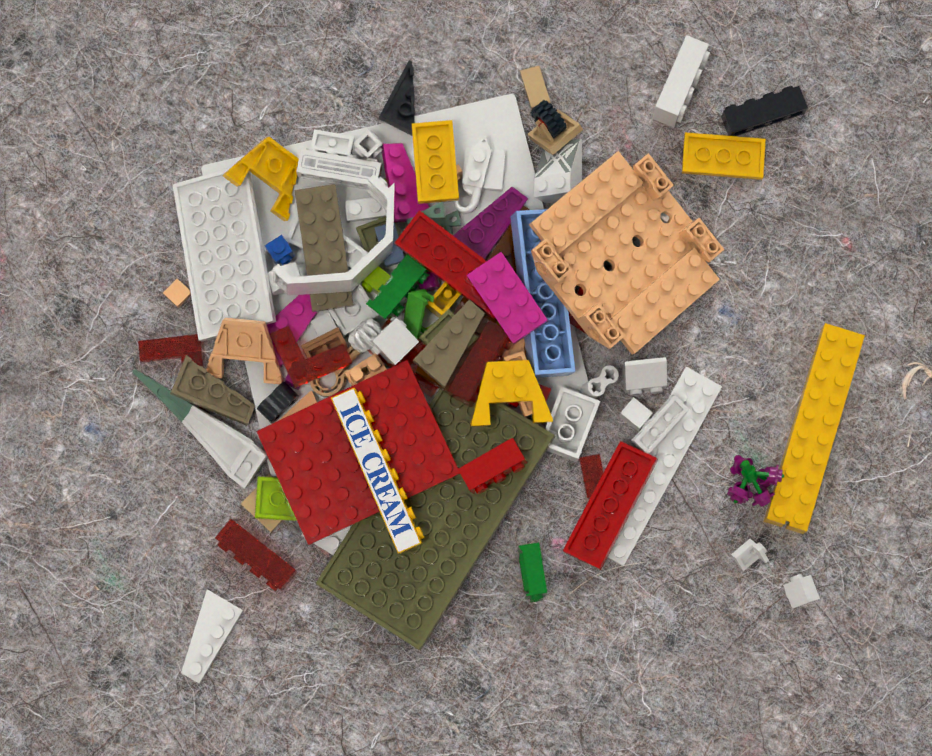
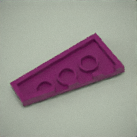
M511 187L453 236L485 259L510 225V216L516 211H520L528 198L514 187Z

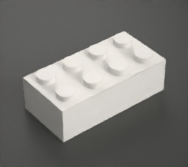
M686 35L657 101L652 119L673 128L677 122L681 123L687 108L686 105H689L702 70H704L710 52L707 49L709 44Z

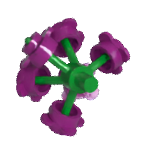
M736 455L730 472L734 475H741L743 479L742 482H736L733 487H729L727 495L730 496V500L734 503L742 504L746 503V501L748 502V498L753 496L755 500L752 503L753 506L757 504L760 507L767 506L771 502L770 498L775 495L774 492L770 493L767 487L774 484L777 486V482H782L784 474H782L783 470L779 469V465H776V467L770 466L756 471L755 467L752 466L753 460L751 458L746 459L741 455ZM747 483H753L757 493L753 495Z

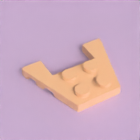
M224 318L208 360L207 372L215 378L222 379L224 377V359L263 362L264 383L281 384L284 382L266 322Z

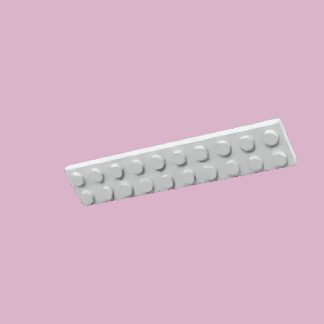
M688 367L684 369L671 395H676L689 410L649 453L656 457L658 461L607 557L621 566H624L722 388L721 385Z

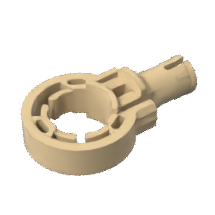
M350 345L340 358L336 359L332 356L328 361L317 364L310 373L309 380L312 389L323 397H330L342 391L346 384L345 372L348 371V366L361 353ZM327 370L333 371L336 375V383L331 387L334 391L330 393H324V391H330V389L323 388L319 383V379L315 378L316 375L321 376Z

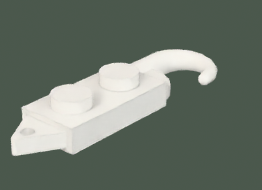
M486 136L475 146L472 145L462 182L463 190L467 194L472 195L471 201L467 207H462L458 201H454L455 208L461 213L474 211L479 202L492 154Z

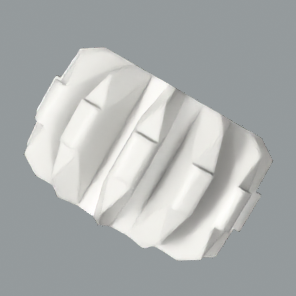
M373 318L366 319L352 331L348 341L355 350L363 353L374 346L370 339L372 337L375 338L383 329Z

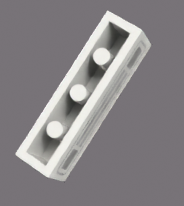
M307 148L300 151L296 173L298 178L370 190L368 188L370 183L368 179L373 174L378 178L381 177L382 165L373 158L362 160L358 159L355 155H346L345 157L339 156L338 153L333 151L322 153L318 152L315 148Z

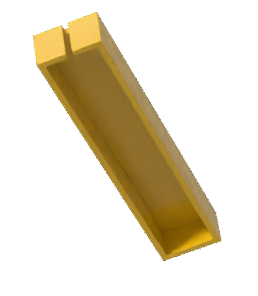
M827 323L822 326L779 469L783 470L782 474H784L782 482H777V486L774 484L772 492L775 495L770 498L771 502L768 504L763 522L782 527L787 521L789 523L785 529L801 534L807 532L865 335Z

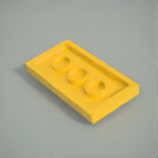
M452 120L412 123L418 204L459 201Z
M685 132L682 173L762 180L766 139Z

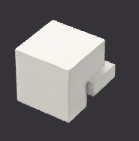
M392 317L390 319L392 322L375 338L372 337L370 339L374 346L369 350L373 354H380L388 363L396 365L419 341L406 328L407 325L402 320Z

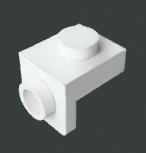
M751 539L747 540L731 554L738 567L743 571L759 558L765 563L769 561L765 554L767 552L765 547L760 542L756 544Z

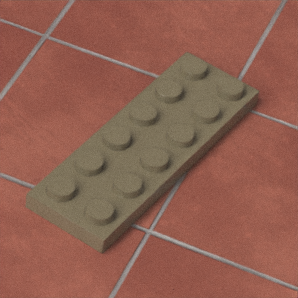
M336 185L295 190L307 276L348 272ZM352 292L310 294L312 312L354 306Z

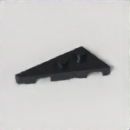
M408 61L378 119L412 136V123H415L414 68L412 62Z

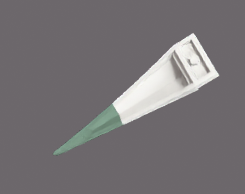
M136 369L132 370L133 374L186 426L224 472L244 489L248 487L268 457L266 452L255 445L253 440L186 400L171 395V390Z

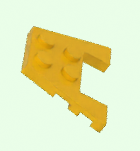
M266 137L227 170L223 177L238 187L241 186L248 171H250L279 193L270 212L281 220L288 221L290 213H288L289 207L293 201V186L296 185L297 180L296 170L299 159L271 137Z
M529 360L486 363L474 414L470 423L471 427L491 425L489 404L531 402L533 423L553 422Z

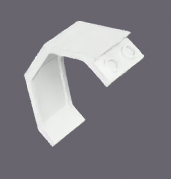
M373 174L368 179L370 182L368 188L370 190L367 193L386 211V234L353 268L345 273L294 277L277 264L272 269L273 281L287 295L351 292L392 253L394 183L388 188L387 182L381 177L378 178Z

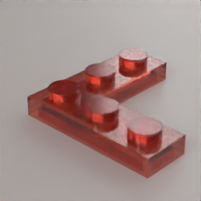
M289 326L270 333L273 344L295 388L352 364L344 344L305 359Z
M198 334L138 341L140 362L181 358L183 363L187 355L193 362L203 367L201 341L198 339Z

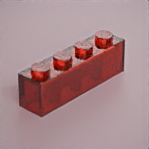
M489 320L447 390L451 397L471 408L477 401L486 363L503 361L502 355L513 344L500 325Z
M232 519L226 523L215 537L219 541L218 547L226 553L228 550L235 554L233 558L242 566L246 563L252 567L249 571L257 578H260L262 575L268 580L265 584L274 591L277 589L283 591L297 573L296 569Z

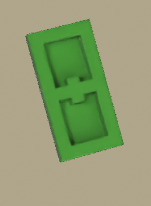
M425 289L408 293L403 322L416 339H419L422 335L420 332L424 333L427 330L422 326L425 306L428 303L427 299L431 302L434 301V296Z

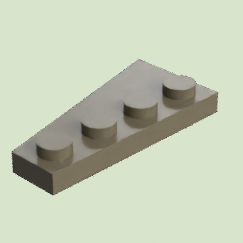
M468 300L413 359V362L445 389L485 313L471 300Z
M185 356L170 394L247 426L255 405L235 390L230 389L223 381L212 376L205 368L197 365L190 357Z

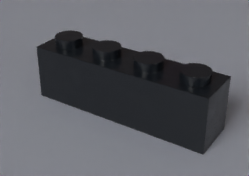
M793 86L783 88L782 92L776 94L770 92L763 95V98L757 100L751 98L742 105L736 106V104L726 107L721 118L728 136H739L805 114L808 107L800 86L794 88Z

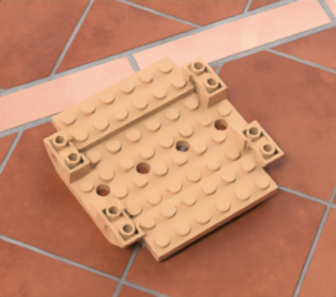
M619 151L616 152L529 224L541 240L531 250L538 274L590 338L608 349L621 340L632 355L720 280L707 262H711L725 250L702 220L697 218L692 221L668 190L674 185L649 153L634 164L632 169ZM661 213L669 216L668 223H664L661 220ZM633 237H637L640 240V247L633 245ZM605 261H608V262L611 263V265H612V270H611V271L605 270V268H604V262H605ZM575 286H580L583 289L582 296H578L575 293Z

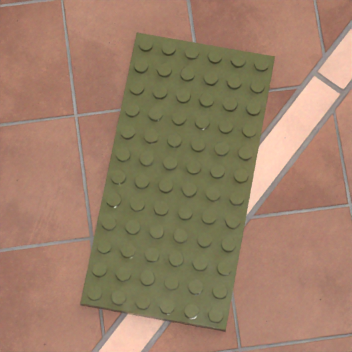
M462 379L458 381L450 395L439 389L429 404L458 468L513 438L527 461L524 469L517 473H509L506 475L505 480L497 484L494 482L488 485V489L480 494H472L461 474L406 499L407 507H412L416 519H413L415 526H420L425 538L421 539L423 544L401 554H398L380 512L353 524L315 583L420 651L556 437L551 432L502 403L489 404L490 426L471 427L470 423L474 414L479 389Z

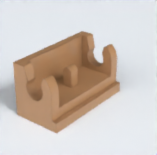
M338 327L301 345L312 369L317 364L328 361L332 356L336 358L344 354L348 349Z

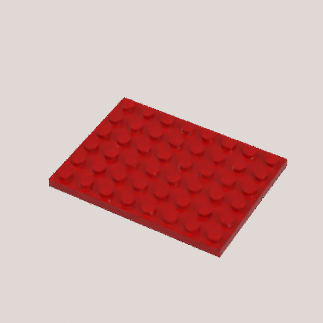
M408 360L256 431L308 545L380 512L331 398L352 388H355L357 392H362L366 401L363 403L366 411L370 410L374 419V422L371 423L373 429H378L383 441L379 443L382 450L387 449L391 458L388 461L391 469L395 468L399 480L396 482L399 489L403 487L407 498H411L460 474L458 466Z

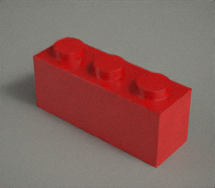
M511 438L458 468V471L472 494H480L488 489V485L494 482L497 484L505 480L506 475L509 473H517L524 469L527 461L516 441Z

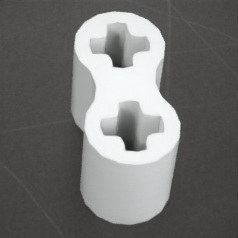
M611 365L605 366L596 372L593 379L581 387L580 393L596 399L604 393L605 388L617 381L619 376L617 369Z

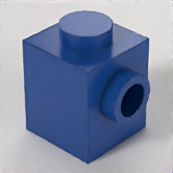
M282 234L264 245L267 253L276 265H286L295 257L293 250Z

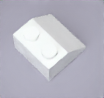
M666 357L624 362L622 375L625 394L630 393V396L642 395L644 391H650L651 394L662 393L663 389L667 387Z

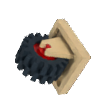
M541 101L530 111L532 118L535 119L536 127L528 133L530 140L551 155H554L583 130L578 122L554 108L548 101Z

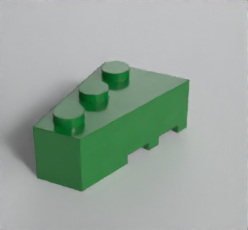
M407 254L393 270L392 276L386 284H382L378 290L380 292L373 301L369 299L366 305L384 319L399 317L405 310L404 305L407 302L408 293L416 291L420 283L423 285L430 276L428 274L429 270Z

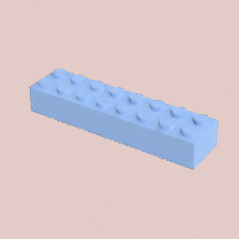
M547 209L516 211L510 216L517 275L548 319V322L524 337L526 358L529 360L536 378L569 376L575 372L569 312L538 274L531 250L541 240L529 224Z

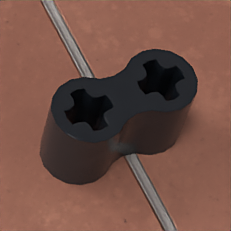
M282 382L259 404L257 410L272 424L298 400L299 395L286 382Z

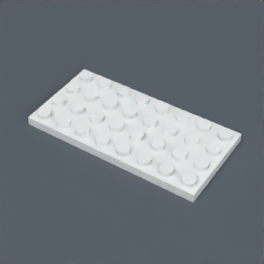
M230 168L172 184L199 341L217 338L224 318L265 321L266 325L276 322L250 171H248L241 186L238 187L223 177V174Z

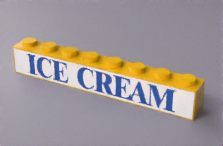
M352 388L332 397V402L398 554L423 544L421 539L425 538L420 526H415L413 519H416L412 507L408 508L405 500L408 499L403 487L399 489L396 482L399 480L395 468L391 469L388 461L391 458L387 449L382 450L379 443L383 441L378 429H373L371 423L374 422L370 410L366 411L363 403L366 401L362 392H357L355 388Z

